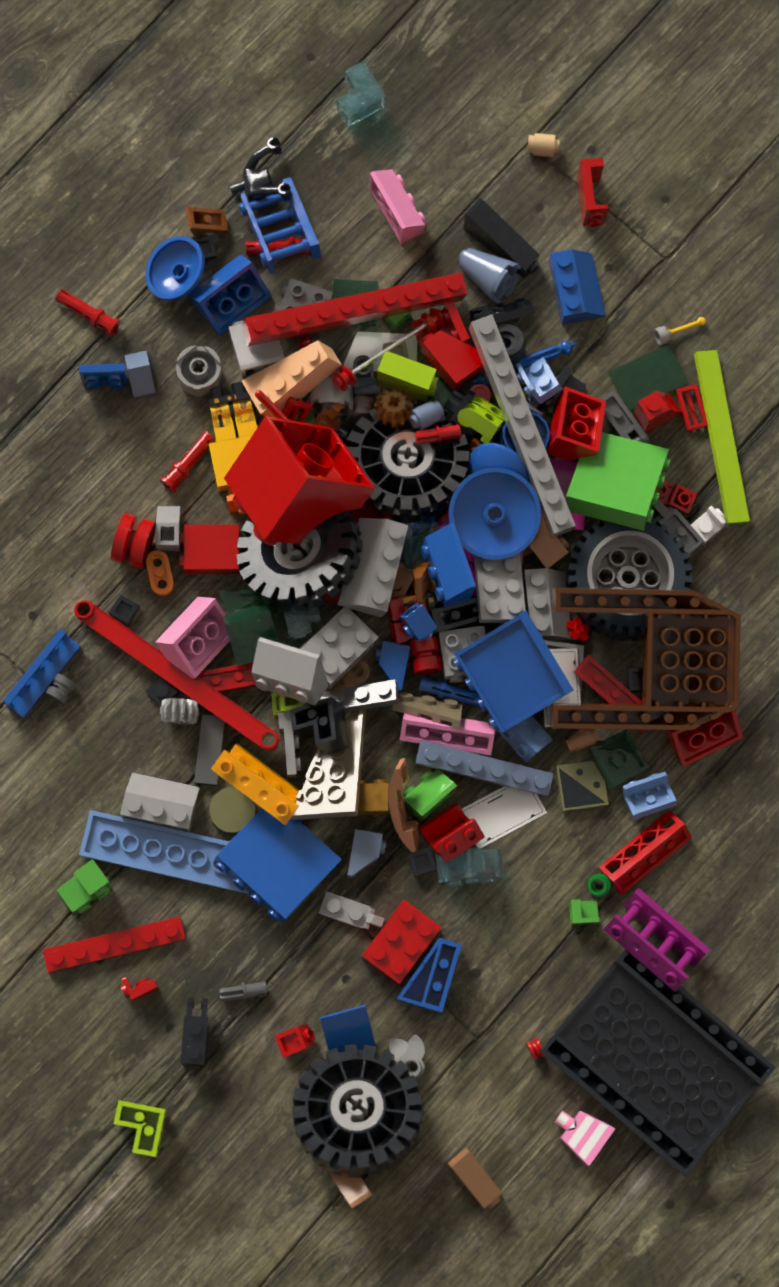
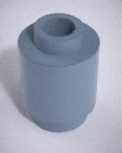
M437 400L433 402L428 401L411 410L409 420L415 429L418 428L422 431L441 421L445 414Z

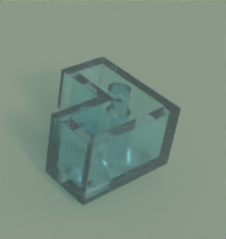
M364 61L345 70V83L351 92L337 99V111L346 126L349 127L383 109L386 105V96Z
M469 848L448 863L439 855H436L439 883H448L449 887L463 886L462 882L465 881L466 884L479 883L480 880L481 884L495 883L496 878L504 877L501 849Z

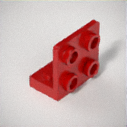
M453 299L445 301L443 309L440 310L444 315V326L442 328L436 326L437 330L433 334L441 330L469 345V335ZM421 318L411 322L412 330L422 325ZM425 328L415 334L420 348L422 347V340L431 333Z

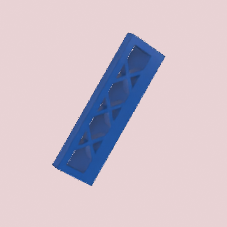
M60 629L3 700L5 705L25 719L45 694L48 687L53 684L57 673L61 674L80 650L81 646L69 638L65 631Z

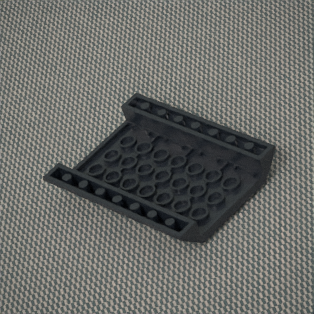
M626 949L540 1050L541 1053L684 1177L701 1160V1155L758 1086H762L776 1069L772 1063L682 986L676 992L672 990Z

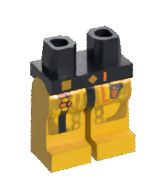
M242 381L231 384L233 393L231 395L224 396L222 386H215L210 389L211 399H209L216 442L236 438L233 420H235L239 438L253 435L258 428L250 395Z

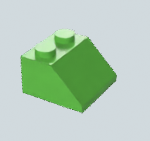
M438 769L434 772L429 770L420 778L422 782L416 788L412 785L403 793L405 796V806L420 823L456 791L457 785Z

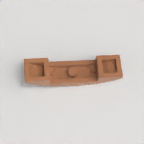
M402 758L395 768L390 781L388 794L389 810L394 827L402 842L411 852H416L421 842L417 820L408 821L402 790H404L409 781L406 760Z

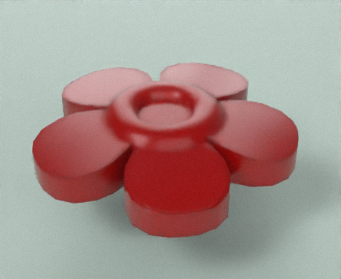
M575 617L572 621L566 623V628L571 631L569 635L573 640L579 638L580 641L585 642L588 639L589 626L587 624L582 625L580 618Z

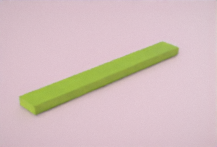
M717 350L697 351L694 353L708 423V432L726 525L745 524L750 519Z

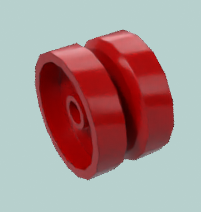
M124 513L114 536L110 556L111 561L123 564L129 557L130 566L142 570L153 545L156 522L144 519L138 526L137 516Z

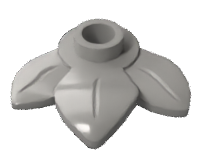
M416 1034L410 1038L409 1042L398 1038L390 1039L389 1049L390 1053L394 1054L395 1061L398 1063L402 1060L409 1068L410 1076L414 1075L415 1079L419 1078L425 1070V1064L422 1059L426 1050L422 1039ZM412 1062L417 1065L416 1071L410 1068Z

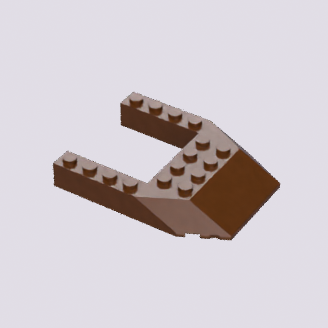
M553 588L552 611L644 613L642 704L552 703L550 705V726L552 728L693 730L739 707L740 614L696 591Z

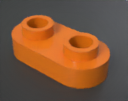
M152 551L146 558L151 588L156 595L166 596L174 588L169 559L163 551ZM156 560H160L162 562L161 566L156 567L153 564ZM165 582L167 585L162 589L158 587V584Z

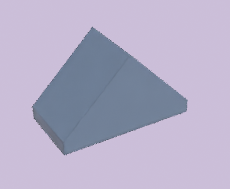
M147 351L124 355L133 397L139 398L156 394Z

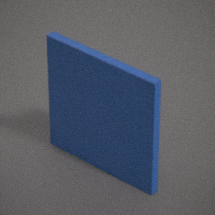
M365 1005L320 1017L328 1051L337 1048L339 1053L344 1052L345 1045L354 1044L357 1045V1050L364 1049V1045L376 1046Z

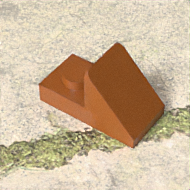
M197 207L186 208L189 228L194 238H198L204 233L224 234L228 231L224 210Z

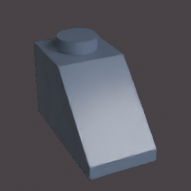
M355 829L347 878L355 877L379 860V854H384L386 841L382 840L383 834Z

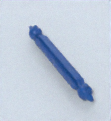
M563 340L560 346H551L524 356L518 363L526 369L542 357L549 361L557 358L562 353L569 355L572 349L577 346V343ZM516 364L512 365L515 373L519 372ZM480 372L472 381L473 384L488 385L489 382L482 378L485 372Z

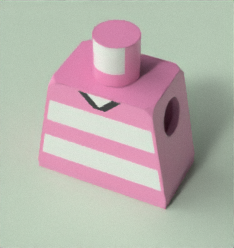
M562 1111L555 1120V1123L565 1130L560 1140L586 1166H590L615 1130L612 1126L582 1111H579L574 1119Z

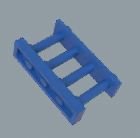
M291 177L282 180L283 183H287L291 187L292 198L290 200H284L280 194H275L249 203L245 192L240 194L242 203L239 204L243 217L247 216L262 252L259 254L263 267L268 266L270 274L275 273L273 261L299 252H310L313 260L321 257L319 242ZM281 201L289 202L290 206H288V209L259 219H255L252 212ZM290 217L291 219L295 218L297 221L294 226L262 236L259 229L260 227ZM296 234L299 236L303 235L304 239L301 243L269 253L266 244Z

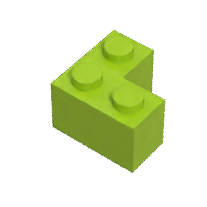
M118 1100L114 1124L137 1129L132 1153L158 1157L167 1110Z

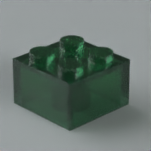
M267 604L222 616L237 667L254 662L257 642L260 637L278 642Z

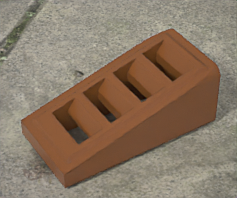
M415 563L412 565L413 587L417 600L423 599L431 585V579L428 574L429 563Z

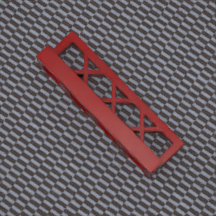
M669 810L598 868L609 878L616 891L623 895L691 840L692 836L685 823ZM669 820L674 822L670 828L663 829V825ZM656 836L655 840L651 843H645L648 837ZM638 850L634 857H627L631 851ZM620 864V868L614 873L608 871L612 866Z

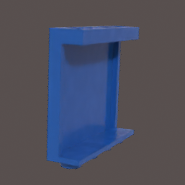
M526 610L462 650L454 653L456 656L453 660L460 672L462 670L465 671L468 676L465 679L471 691H477L480 696L477 699L483 711L488 709L492 716L489 719L495 731L500 730L501 733L574 691Z
M263 808L215 858L216 867L223 874L228 873L234 879L233 883L240 890L245 889L251 895L250 898L256 905H262L268 910L267 914L275 922L280 921L282 924L327 875L339 866L342 860L299 820H289L287 825H284Z

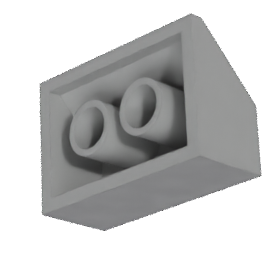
M548 568L524 570L522 579L525 610L543 640H572L569 635L571 631L566 628V623L570 621V612L552 611L553 588H567L566 572Z
M261 637L259 638L251 672L256 687L263 691L277 693L282 697L296 699L301 703L316 705L329 686L320 655Z
M132 773L125 791L120 815L123 818L190 833L200 787Z

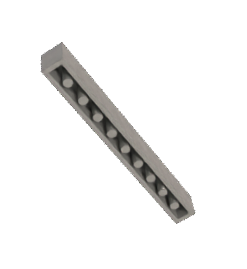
M489 315L472 321L469 331L518 456L524 462L529 474L530 484L538 496L541 514L549 535L553 538L572 531L575 527L574 520L494 317Z

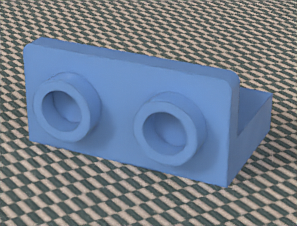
M544 357L526 369L520 363L516 364L519 371L516 374L523 385H527L524 390L530 399L535 397L539 404H542L563 390Z

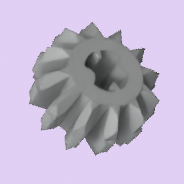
M164 699L160 706L161 720L169 724H194L199 716L198 703L190 699Z

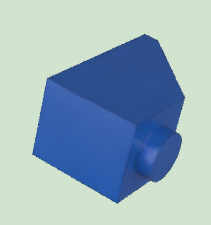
M383 641L382 647H377L375 660L379 661L378 668L387 681L396 680L399 694L402 692L410 646Z

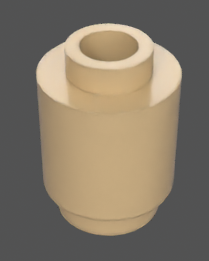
M539 133L529 135L527 153H533V156L553 157L554 153H558L559 140L555 139V135Z

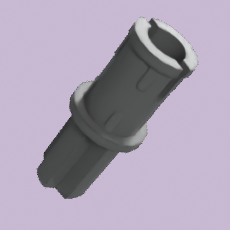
M265 981L253 984H244L243 982L241 986L221 988L219 993L221 1001L237 999L246 1001L249 998L266 997L267 989Z

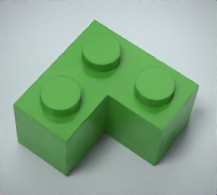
M92 859L74 872L75 876L57 889V892L74 915L78 912L81 915L92 907L90 903L98 898L100 901L111 893L109 889L112 888V885Z

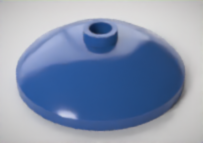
M175 236L162 242L154 250L147 263L145 277L149 290L158 298L168 301L177 300L189 294L200 281L204 271L205 258L200 245L186 236Z
M484 443L477 446L469 455V475L486 468H503L521 475L530 483L529 474L524 462L516 453L503 445Z

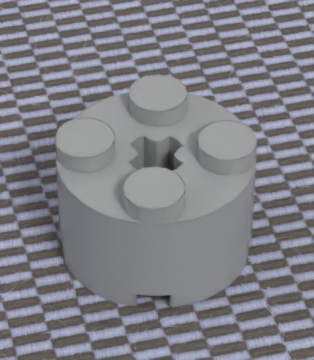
M195 345L186 348L178 356L176 363L177 379L184 391L195 397H202L210 394L211 388L219 386L222 379V369L219 356L214 350L206 346ZM198 369L200 371L203 369V372H195V370Z
M327 377L309 392L308 401H311L312 405L308 412L310 415L314 412L318 416L326 407L330 409L339 402L345 409L338 418L342 420V416L348 415V418L352 416L354 386L348 385L347 391L338 390L332 383L333 377Z

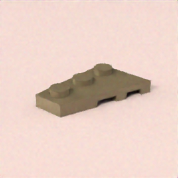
M400 692L398 694V704L392 706L394 711L415 717L427 715L432 719V722L440 724L442 721H448L452 723L453 728H460L462 704L456 700L446 699L442 701L436 700L432 696L417 697L408 692Z

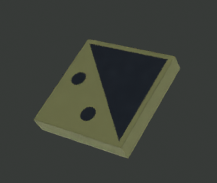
M602 759L557 765L555 767L562 812L609 805Z

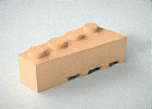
M316 341L241 381L260 414L274 417L255 397L257 390L263 391L282 411L290 396L294 397L295 400H298V398L302 399L342 364L332 348L320 341Z

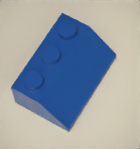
M573 249L550 253L548 263L561 324L605 317L592 253Z
M241 254L188 294L197 310L219 336L226 332L233 323L240 321L272 297L253 263Z
M450 523L425 537L423 546H421L422 556L424 560H428L430 566L428 567L429 577L435 581L437 587L435 588L436 598L438 601H442L444 608L470 601L476 587L455 524Z

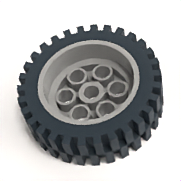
M652 518L651 523L647 522L644 531L601 520L599 525L597 523L593 524L590 530H586L582 534L581 539L577 541L567 566L566 583L568 588L690 591L692 564H688L690 559L689 553L683 552L684 543L676 541L678 535L674 531L669 534L666 531L669 526L664 523L661 527L656 525L658 519ZM619 555L623 562L616 564L612 561L611 557ZM634 557H643L645 559V564H636L634 561ZM606 573L610 576L611 581L603 582L600 580L599 575ZM630 575L633 578V583H625L622 580V576ZM645 577H654L656 580V584H647L645 581ZM576 612L579 618L583 616L586 619L585 624L589 627L591 624L595 626V632L598 634L601 631L606 632V637L612 639L615 635L619 636L618 640L625 641L626 637H631V641L638 640L640 636H643L644 639V613Z

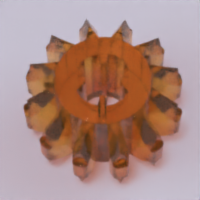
M394 387L392 392L385 389L383 395L378 394L374 410L376 411L377 419H383L382 423L384 425L391 422V426L394 427L396 422L403 425L404 420H409L413 405L411 397L405 396L404 390L398 393Z

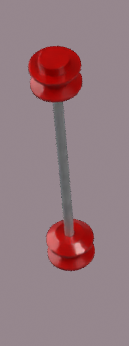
M430 308L428 314H421L422 325L354 370L342 366L340 373L334 371L332 373V383L335 388L347 391L348 385L354 386L356 384L354 374L382 357L385 350L391 351L424 328L431 333L436 332V326L442 328L444 326V315L438 309Z

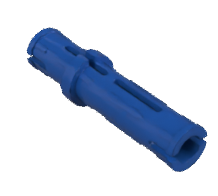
M422 676L419 691L438 695V698L441 699L446 697L480 707L477 701L480 696L477 692L447 684V681L444 680L439 682Z

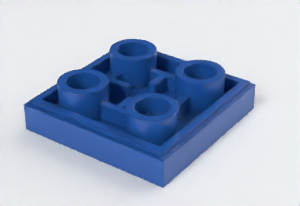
M125 364L79 365L81 381L87 389L96 390L100 389V386L120 389L123 388V385H128Z

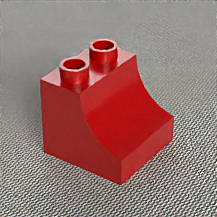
M269 416L264 417L224 477V480L235 495L233 497L234 504L241 511L247 513L254 523L253 533L263 543L271 546L276 545L277 542L299 545L308 533L330 517L348 510L361 509L375 489L333 427Z

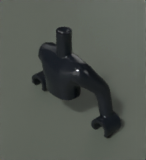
M270 138L266 146L254 152L243 169V182L230 186L232 194L245 190L250 200H258L263 196L280 194L284 200L292 198L289 184L281 183L278 187H273L267 167L256 169L258 162L270 152L275 155L282 152L278 138Z

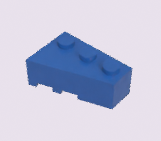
M439 938L396 1001L441 1014L462 944Z

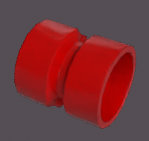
M430 637L424 641L412 640L409 642L411 656L415 657L412 661L415 675L433 674L443 670L442 657L437 655L440 652L438 637Z

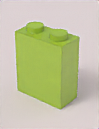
M385 350L377 370L376 383L427 402L429 396H434L439 378L435 377L437 369Z

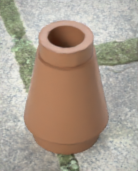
M580 729L565 741L570 751L573 752L597 745L596 742L601 739L596 729Z

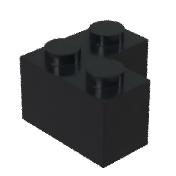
M328 697L319 700L316 705L307 704L290 710L292 731L305 740L315 737L316 746L327 754L349 748L344 705L334 698Z

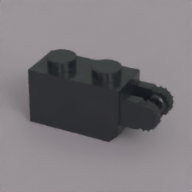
M188 997L187 1012L184 1015L180 1063L182 1065L205 1066L209 1018L207 1017L208 999L203 998L201 1002V1016H192L194 1000L192 997Z

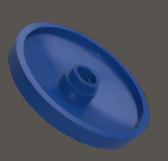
M486 468L466 477L456 488L449 506V523L455 524L462 547L469 553L487 560L507 559L523 551L536 536L541 521L540 502L531 484L521 475L503 468Z

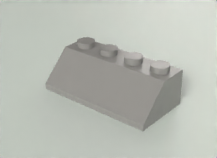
M359 518L358 525L362 534L359 538L363 541L362 552H357L356 554L361 560L358 569L349 568L350 573L354 577L348 585L342 584V592H340L337 605L381 618L388 610L408 525L388 519Z

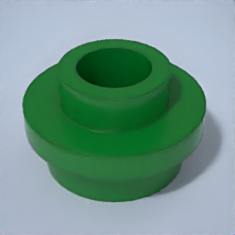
M594 874L588 881V889L592 895L603 897L609 893L611 882L604 874ZM597 881H601L604 886L602 889H599L596 886Z

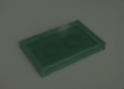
M669 344L608 373L620 398L630 412L635 410L638 401L656 391L670 394L676 389L689 384Z

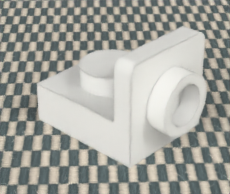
M710 506L691 526L706 543L725 526V516L719 509H714Z

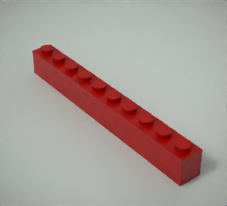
M461 272L247 317L242 327L247 347L406 312L442 306L445 301L453 299L454 303L460 302L467 295V290Z

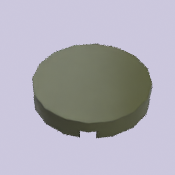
M228 787L214 795L210 803L209 812L212 822L218 829L225 833H238L255 816L256 807L254 801L238 789Z

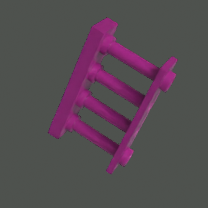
M638 888L623 905L629 911L623 918L616 914L603 930L676 992L689 977L683 972L690 963L695 967L710 949ZM635 917L646 925L640 934L629 925ZM653 932L664 940L659 949H656L647 941ZM671 948L682 956L676 965L665 956Z

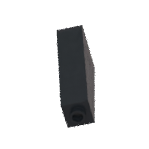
M479 197L465 213L463 229L497 257L519 264L521 270L517 269V273L523 278L528 273L533 274L540 265L538 263L540 254Z

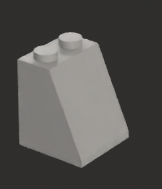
M238 321L229 326V335L241 380L285 358L280 340L247 347L242 327L244 321Z

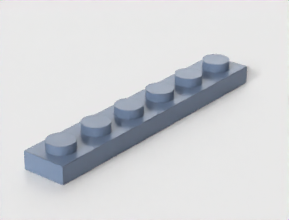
M423 740L420 741L415 763L545 797L549 796L553 773Z

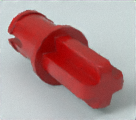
M459 424L440 428L436 426L434 429L415 432V440L418 445L432 442L441 444L445 440L461 439Z

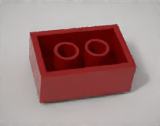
M403 900L361 958L399 986L442 927L406 900Z

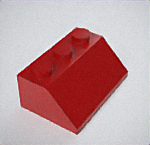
M564 387L554 403L547 453L565 460L597 455L599 453L606 401Z
M735 710L710 720L693 730H664L682 767L743 738Z

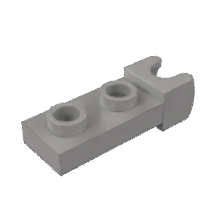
M290 712L278 713L279 732L284 733L287 777L297 778L296 771H301L300 757L295 758V749L299 748L298 735H293Z

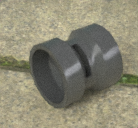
M57 673L54 678V684L48 687L45 693L55 701L65 705L68 700V694L74 691L77 685L67 677Z

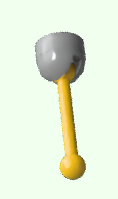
M700 317L695 322L672 330L665 326L655 328V340L659 346L666 344L671 340L672 334L697 325L704 326L706 319Z

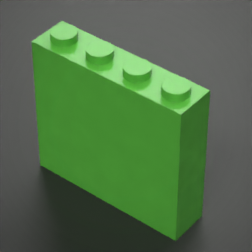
M602 432L599 453L594 456L580 458L566 495V503L570 512L644 531L646 523H651L654 510L651 509L652 505L657 506L660 493L657 492L658 488L662 489L666 476L663 473L668 472L671 459H668L669 449Z

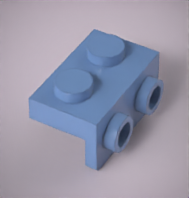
M530 716L504 733L498 730L501 736L526 763L553 740L533 716Z
M666 772L655 773L648 778L631 781L623 786V797L633 820L677 806V800L668 783Z

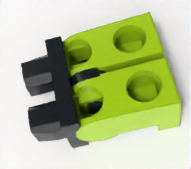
M456 388L443 407L453 414L450 420L455 423L459 421L464 427H471L483 435L480 441L490 443L503 424L504 417L501 410L483 398L475 396L476 393L472 390L465 394Z

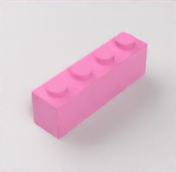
M404 713L400 740L419 744L423 740L467 752L491 755L495 730L491 723L461 718L460 728L456 729L448 721H442L439 724L432 722V719L427 715L415 717Z

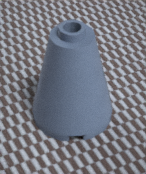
M472 248L463 250L458 257L460 269L495 303H501L502 300L500 298L503 296L508 297L519 280L520 275L517 274V269L521 270V266L516 262Z

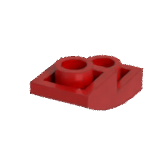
M666 480L663 488H658L657 491L660 493L659 500L665 507L671 506L673 509L676 508L684 514H689L697 496L693 491L679 484L673 485Z

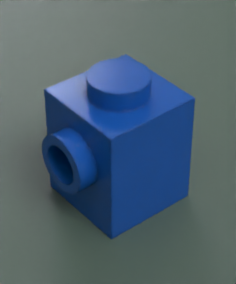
M418 603L398 616L404 625L402 629L409 639L427 640L434 634L432 631L438 628L425 607Z

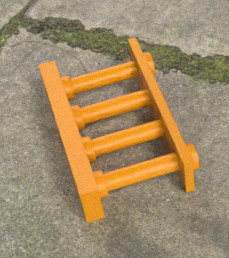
M235 744L230 753L224 750L211 768L212 771L284 825H287L299 808V805L296 804V796L299 789L239 744Z

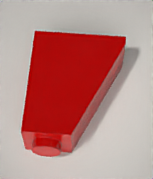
M441 330L435 334H428L422 340L423 343L420 351L431 365L437 369L436 371L453 392L456 388L458 389L485 370L477 349Z
M656 391L638 401L633 416L647 434L679 416L682 412L671 394Z

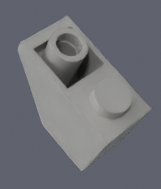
M158 506L156 518L157 550L180 552V506Z

